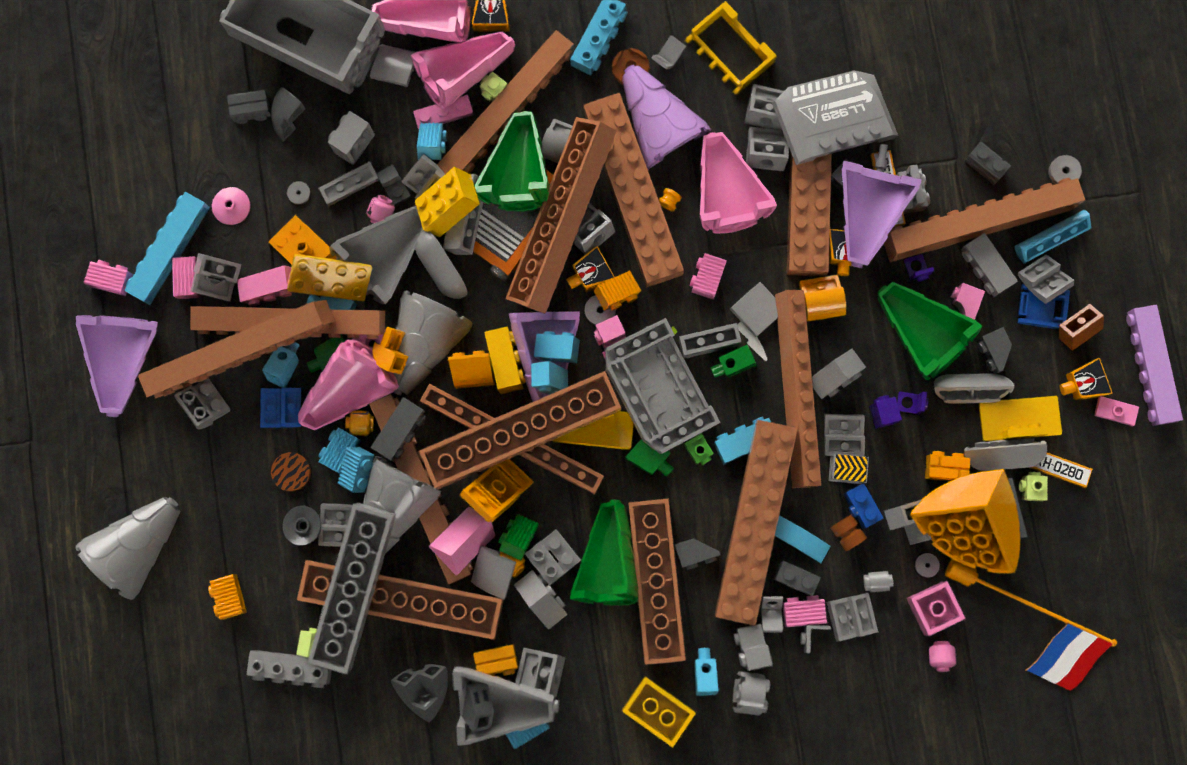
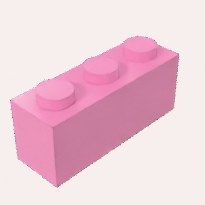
M281 266L238 279L240 302L248 303L249 306L260 305L261 301L270 302L276 300V297L291 296L293 292L287 290L291 267Z

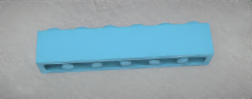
M184 192L178 198L175 209L168 214L164 227L157 232L156 240L153 245L151 244L147 248L145 258L138 263L136 272L127 281L124 291L151 305L172 270V258H179L209 210L210 207L205 202L187 192Z

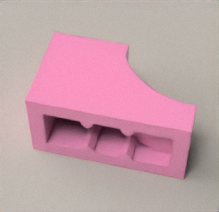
M962 283L959 287H955L951 298H954L952 305H955L961 314L975 320L985 291Z

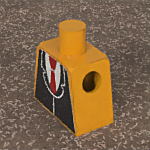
M476 0L472 19L473 30L509 31L505 0Z
M830 229L829 264L838 265L837 275L848 276L851 262L847 259L844 230Z
M597 246L573 264L575 275L566 280L571 289L582 284L584 290L588 292L594 290L599 284L615 277Z
M1100 358L1066 374L1068 382L1059 386L1062 395L1072 393L1075 400L1104 397L1112 394Z

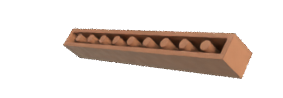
M556 30L447 152L442 160L439 161L437 166L445 174L454 166L470 173L475 167L474 163L478 159L481 160L487 154V149L490 145H495L498 142L499 135L505 129L513 113L523 112L527 103H532L537 97L536 93L548 85L550 77L553 74H558L565 60L569 61L574 53V44Z
M785 290L776 294L775 298L778 313L777 321L787 426L798 428L790 461L792 488H810L822 485L804 290Z
M192 306L191 330H198V334H210V331H216V334L227 335L228 331H235V334L290 312L294 308ZM330 309L335 322L329 324V329L312 333L313 335L310 337H322L323 333L328 334V337L339 338L340 334H347V338H359V334L366 335V338L378 339V335L385 333V311Z
M431 384L428 385L420 400L422 404L469 429L495 419ZM544 444L519 454L594 495L604 479L603 475Z
M391 394L369 404L381 431L400 403L398 397L394 398ZM414 435L411 442H406L402 448L404 449L402 456L398 460L395 459L394 462L398 470L418 481L426 482L433 486L429 473L423 464L424 461L415 446L418 442ZM441 494L419 517L430 543L451 524L447 518L449 515L448 509L445 504L441 505L439 500ZM436 555L448 584H453L472 575L471 570L473 566L471 561L458 575H455Z

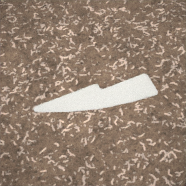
M740 321L737 324L738 330L748 339L747 344L767 361L765 351L758 337H755Z

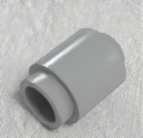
M888 571L868 572V575H863L865 591H870V593L890 591V587H893V577L888 575Z

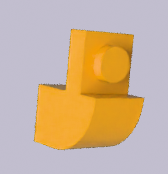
M386 327L381 343L374 342L373 358L380 368L402 375L409 357L398 351L405 332Z

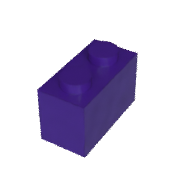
M889 395L881 396L869 406L875 429L893 425L902 420L896 397L889 398Z

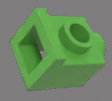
M702 433L684 444L696 465L701 463L703 466L712 460L710 456L714 453ZM698 447H702L704 449V452L702 454L697 453L696 449Z

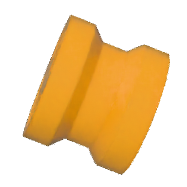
M665 188L663 197L659 198V203L665 209L674 211L676 203L680 202L682 197L677 192Z

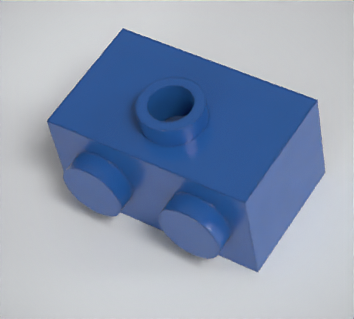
M864 483L843 494L850 506L848 507L850 513L854 518H857L862 529L884 519Z

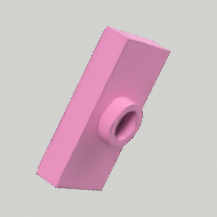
M1100 396L1098 397L1094 416L1135 426L1139 407Z

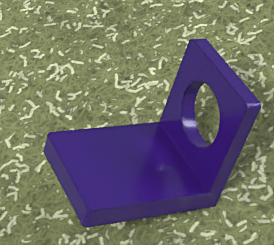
M923 254L904 259L910 281L918 280V282L927 280L934 272L933 267L927 269ZM912 261H919L921 263L919 271L911 269Z
M898 392L897 404L899 411L913 414L923 413L928 407L927 392H921L920 394ZM904 397L912 399L913 404L910 408L903 407L902 399Z

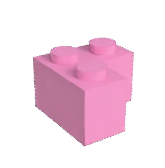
M617 315L597 324L596 331H594V337L598 345L602 344L604 350L608 346L626 338L625 331ZM604 351V352H602V354H603V356H604V358H605V361H606V355H605V351Z

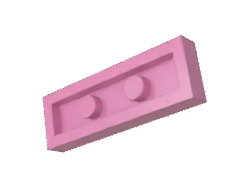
M468 95L459 97L445 108H440L435 104L413 111L418 129L420 123L436 124L441 122L444 124L474 115Z

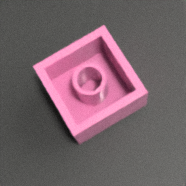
M940 582L906 598L924 635L930 636L965 619L948 582Z

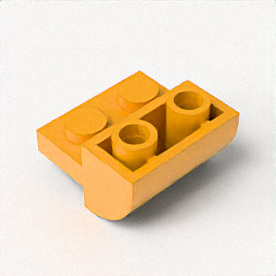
M838 275L799 282L800 290H804L807 322L846 315L844 288L841 287Z

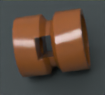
M852 514L830 527L835 537H841L840 543L845 552L867 539L863 530L856 529L858 523Z

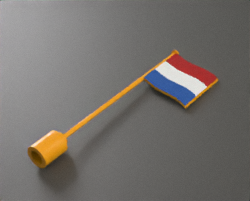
M953 559L947 566L946 577L966 586L975 582L981 583L1067 623L1051 639L1040 657L1026 669L1052 683L1071 691L1085 678L1096 660L1110 646L1114 647L1117 645L1116 639L1111 640L979 579L976 568H971Z

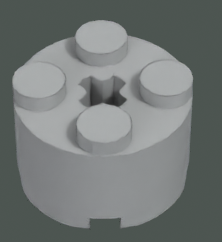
M739 671L737 675L740 676V679H735L733 702H737V708L733 707L734 712L751 715H761L762 712L766 713L768 703L765 700L766 692H769L770 680H766L763 674Z

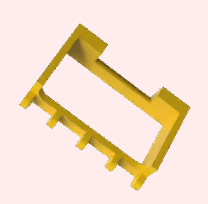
M725 1L695 26L685 41L689 43L694 40L700 46L696 53L701 55L705 52L713 60L709 67L713 69L715 66H718L725 73L722 81L725 83L730 79L737 86L733 91L737 95L775 62L777 55L765 42L760 45L737 21V12ZM720 16L728 22L764 61L742 81H739L698 36Z

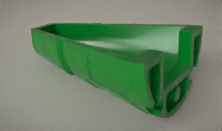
M532 111L513 113L474 187L478 199L488 205L494 203L498 205V209L507 211H530L541 207L544 201L547 202L550 186L541 149L542 141L535 116Z
M894 282L888 286L884 285L877 293V299L892 328H895L904 348L907 349L919 373L926 380L931 379L929 376L932 378L936 377L949 367L966 350L969 341H973L982 328V325L976 320Z
M610 500L608 503H602L589 535L590 539L571 590V600L594 604V602L603 603V605L609 606L631 605L638 602V583L634 565V553L630 540L632 535L624 504H621L620 500Z

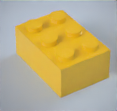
M455 166L415 200L423 230L426 232L430 231L437 237L445 234L480 204L471 174Z
M508 326L484 332L500 394L523 389L522 384L526 382L522 369L518 368L521 361L518 350L514 351L513 346L517 345L513 332L509 331Z
M646 676L622 709V712L671 747L675 745L696 714L694 710Z

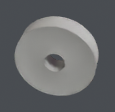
M1069 155L1057 157L1050 164L1048 170L1049 177L1054 184H1059L1060 180L1069 177L1071 180L1079 179L1082 172L1078 160ZM1063 168L1068 171L1067 174L1063 173Z
M596 295L591 297L585 305V316L595 326L614 317L616 310L612 311L611 309H607L601 314L597 313V308L603 307Z

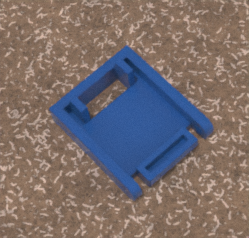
M1022 284L1021 289L1027 290L1028 293L1021 292L1018 316L1025 317V319L1019 318L1017 323L1059 330V325L1067 320L1070 290H1066L1045 304L1025 284ZM1055 300L1062 301L1061 316L1053 318Z

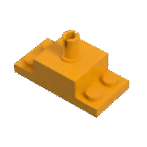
M296 215L269 241L291 265L295 254L337 259L336 255H331L330 247Z
M508 459L490 467L460 493V496L489 523L496 520L512 506L534 481L512 460Z

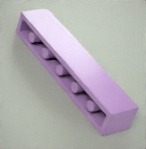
M1157 305L1134 308L1127 312L1126 320L1128 326L1131 327V342L1135 345L1136 350L1135 361L1139 364V379L1145 390L1143 397L1149 408L1148 419L1152 422V426L1182 421V413Z

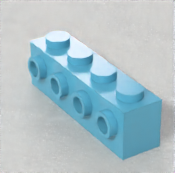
M602 0L570 59L571 66L589 75H592L594 70H598L602 54L605 55L610 47V44H608L610 39L616 37L619 30L617 26L620 22L623 23L627 16L625 3L619 0Z

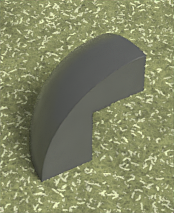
M281 87L272 103L271 120L275 132L284 142L296 129L292 122L305 110V107L295 96Z
M434 664L425 665L424 669L413 671L412 668L408 669L391 680L395 691L402 701L415 714L429 723L441 708L448 685L446 667Z

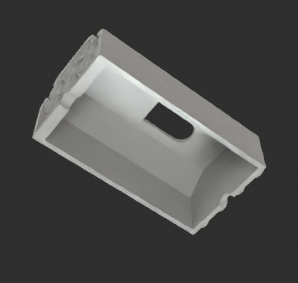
M229 0V4L226 10L224 9L221 12L219 20L229 36L347 94L353 92L354 86L359 87L363 83L381 46L379 44V36L383 37L385 31L379 14L351 0ZM284 18H289L314 30L305 46L279 33L277 30L278 22Z

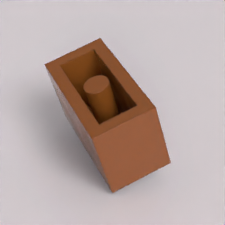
M1091 304L1087 305L1059 325V339L1073 351L1103 329L1104 315Z

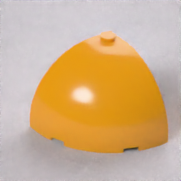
M1004 469L974 473L952 480L930 492L914 507L910 515L916 522L915 524L923 535L928 533V536L930 535L932 538V545L948 557L971 568H976L977 566L988 569V572H1015L1020 553V525L1015 498Z

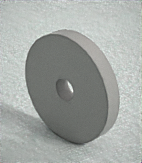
M294 182L287 190V196L294 204H304L310 198V188L304 182Z
M925 553L916 559L915 568L921 576L932 577L939 571V561L933 554Z

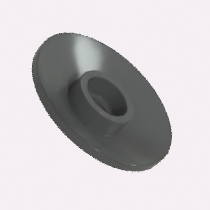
M308 506L294 507L284 517V535L295 545H308L312 543L321 531V519L318 513ZM304 522H306L307 524L306 529L302 528V524Z

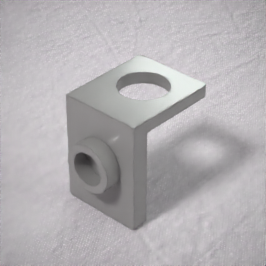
M670 36L659 54L653 55L652 59L665 69L672 68L686 46L674 36Z
M763 597L761 605L763 632H783L781 610L783 597ZM770 601H775V602H777L776 604H772V605H771V604H767V603L770 602Z
M804 625V632H801L800 638L801 644L804 645V653H810L811 629H831V626Z

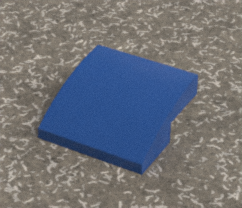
M301 388L260 389V428L301 427L298 421V413L301 409Z

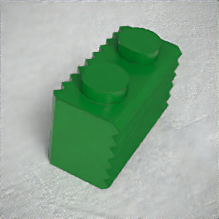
M517 514L515 520L510 519L506 527L508 532H503L499 543L502 544L499 551L521 561L535 536L539 525L538 522L535 523V521H531L527 517L524 518L520 514Z

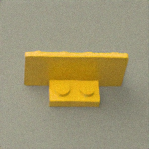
M295 254L287 290L289 292L364 301L372 266L369 264Z
M1057 396L979 403L983 441L1062 434Z
M619 411L556 438L553 442L630 450L633 421L628 412Z

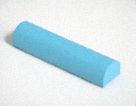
M1082 210L1015 245L1017 256L1023 263H1026L1091 229L1090 214L1086 210Z

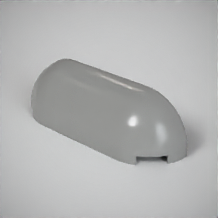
M422 231L416 242V253L440 292L454 299L467 296V289L461 276L436 237L430 231Z
M998 374L942 375L934 381L936 395L943 399L945 403L951 404L995 403L1001 401V398L1009 392L1012 393L1014 389V384L1009 378Z
M1034 438L983 441L975 443L973 448L966 447L964 452L965 458H970V465L977 470L991 471L1028 468L1036 466L1043 461L1047 453V443L1044 440L1041 443L1034 442Z

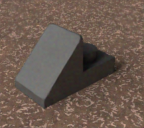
M393 165L376 173L389 198L393 201L394 206L411 198Z

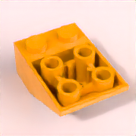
M474 351L473 355L454 353L453 357H448L456 389L495 385L491 358L485 351Z

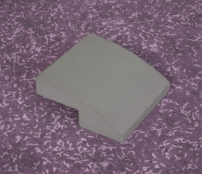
M381 44L370 77L408 87L411 73L414 72V65L410 55L416 52Z
M423 154L403 178L402 183L417 193L415 196L417 199L443 177L445 173L430 158Z
M1048 255L1041 257L1018 272V276L1025 286L1045 304L1074 286L1075 281L1060 270L1061 264Z
M761 282L730 308L755 337L760 335L778 318L776 298Z
M824 414V455L845 454L864 456L865 416Z
M321 504L319 546L341 547L353 505Z
M481 546L471 582L480 589L504 600L508 593L516 561L500 556L499 551Z
M869 593L827 602L836 641L878 632Z

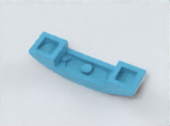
M779 515L775 537L800 550L817 562L822 563L831 546Z

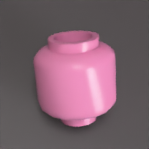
M382 195L372 198L367 209V215L371 218L370 221L375 224L392 215L395 206L392 204L393 201Z
M947 641L934 642V645L929 648L930 665L937 668L938 672H948L949 668L956 665L955 647Z

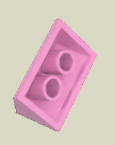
M467 507L429 547L455 575H458L479 553L480 547L486 546L495 537L492 522L488 523L475 509Z

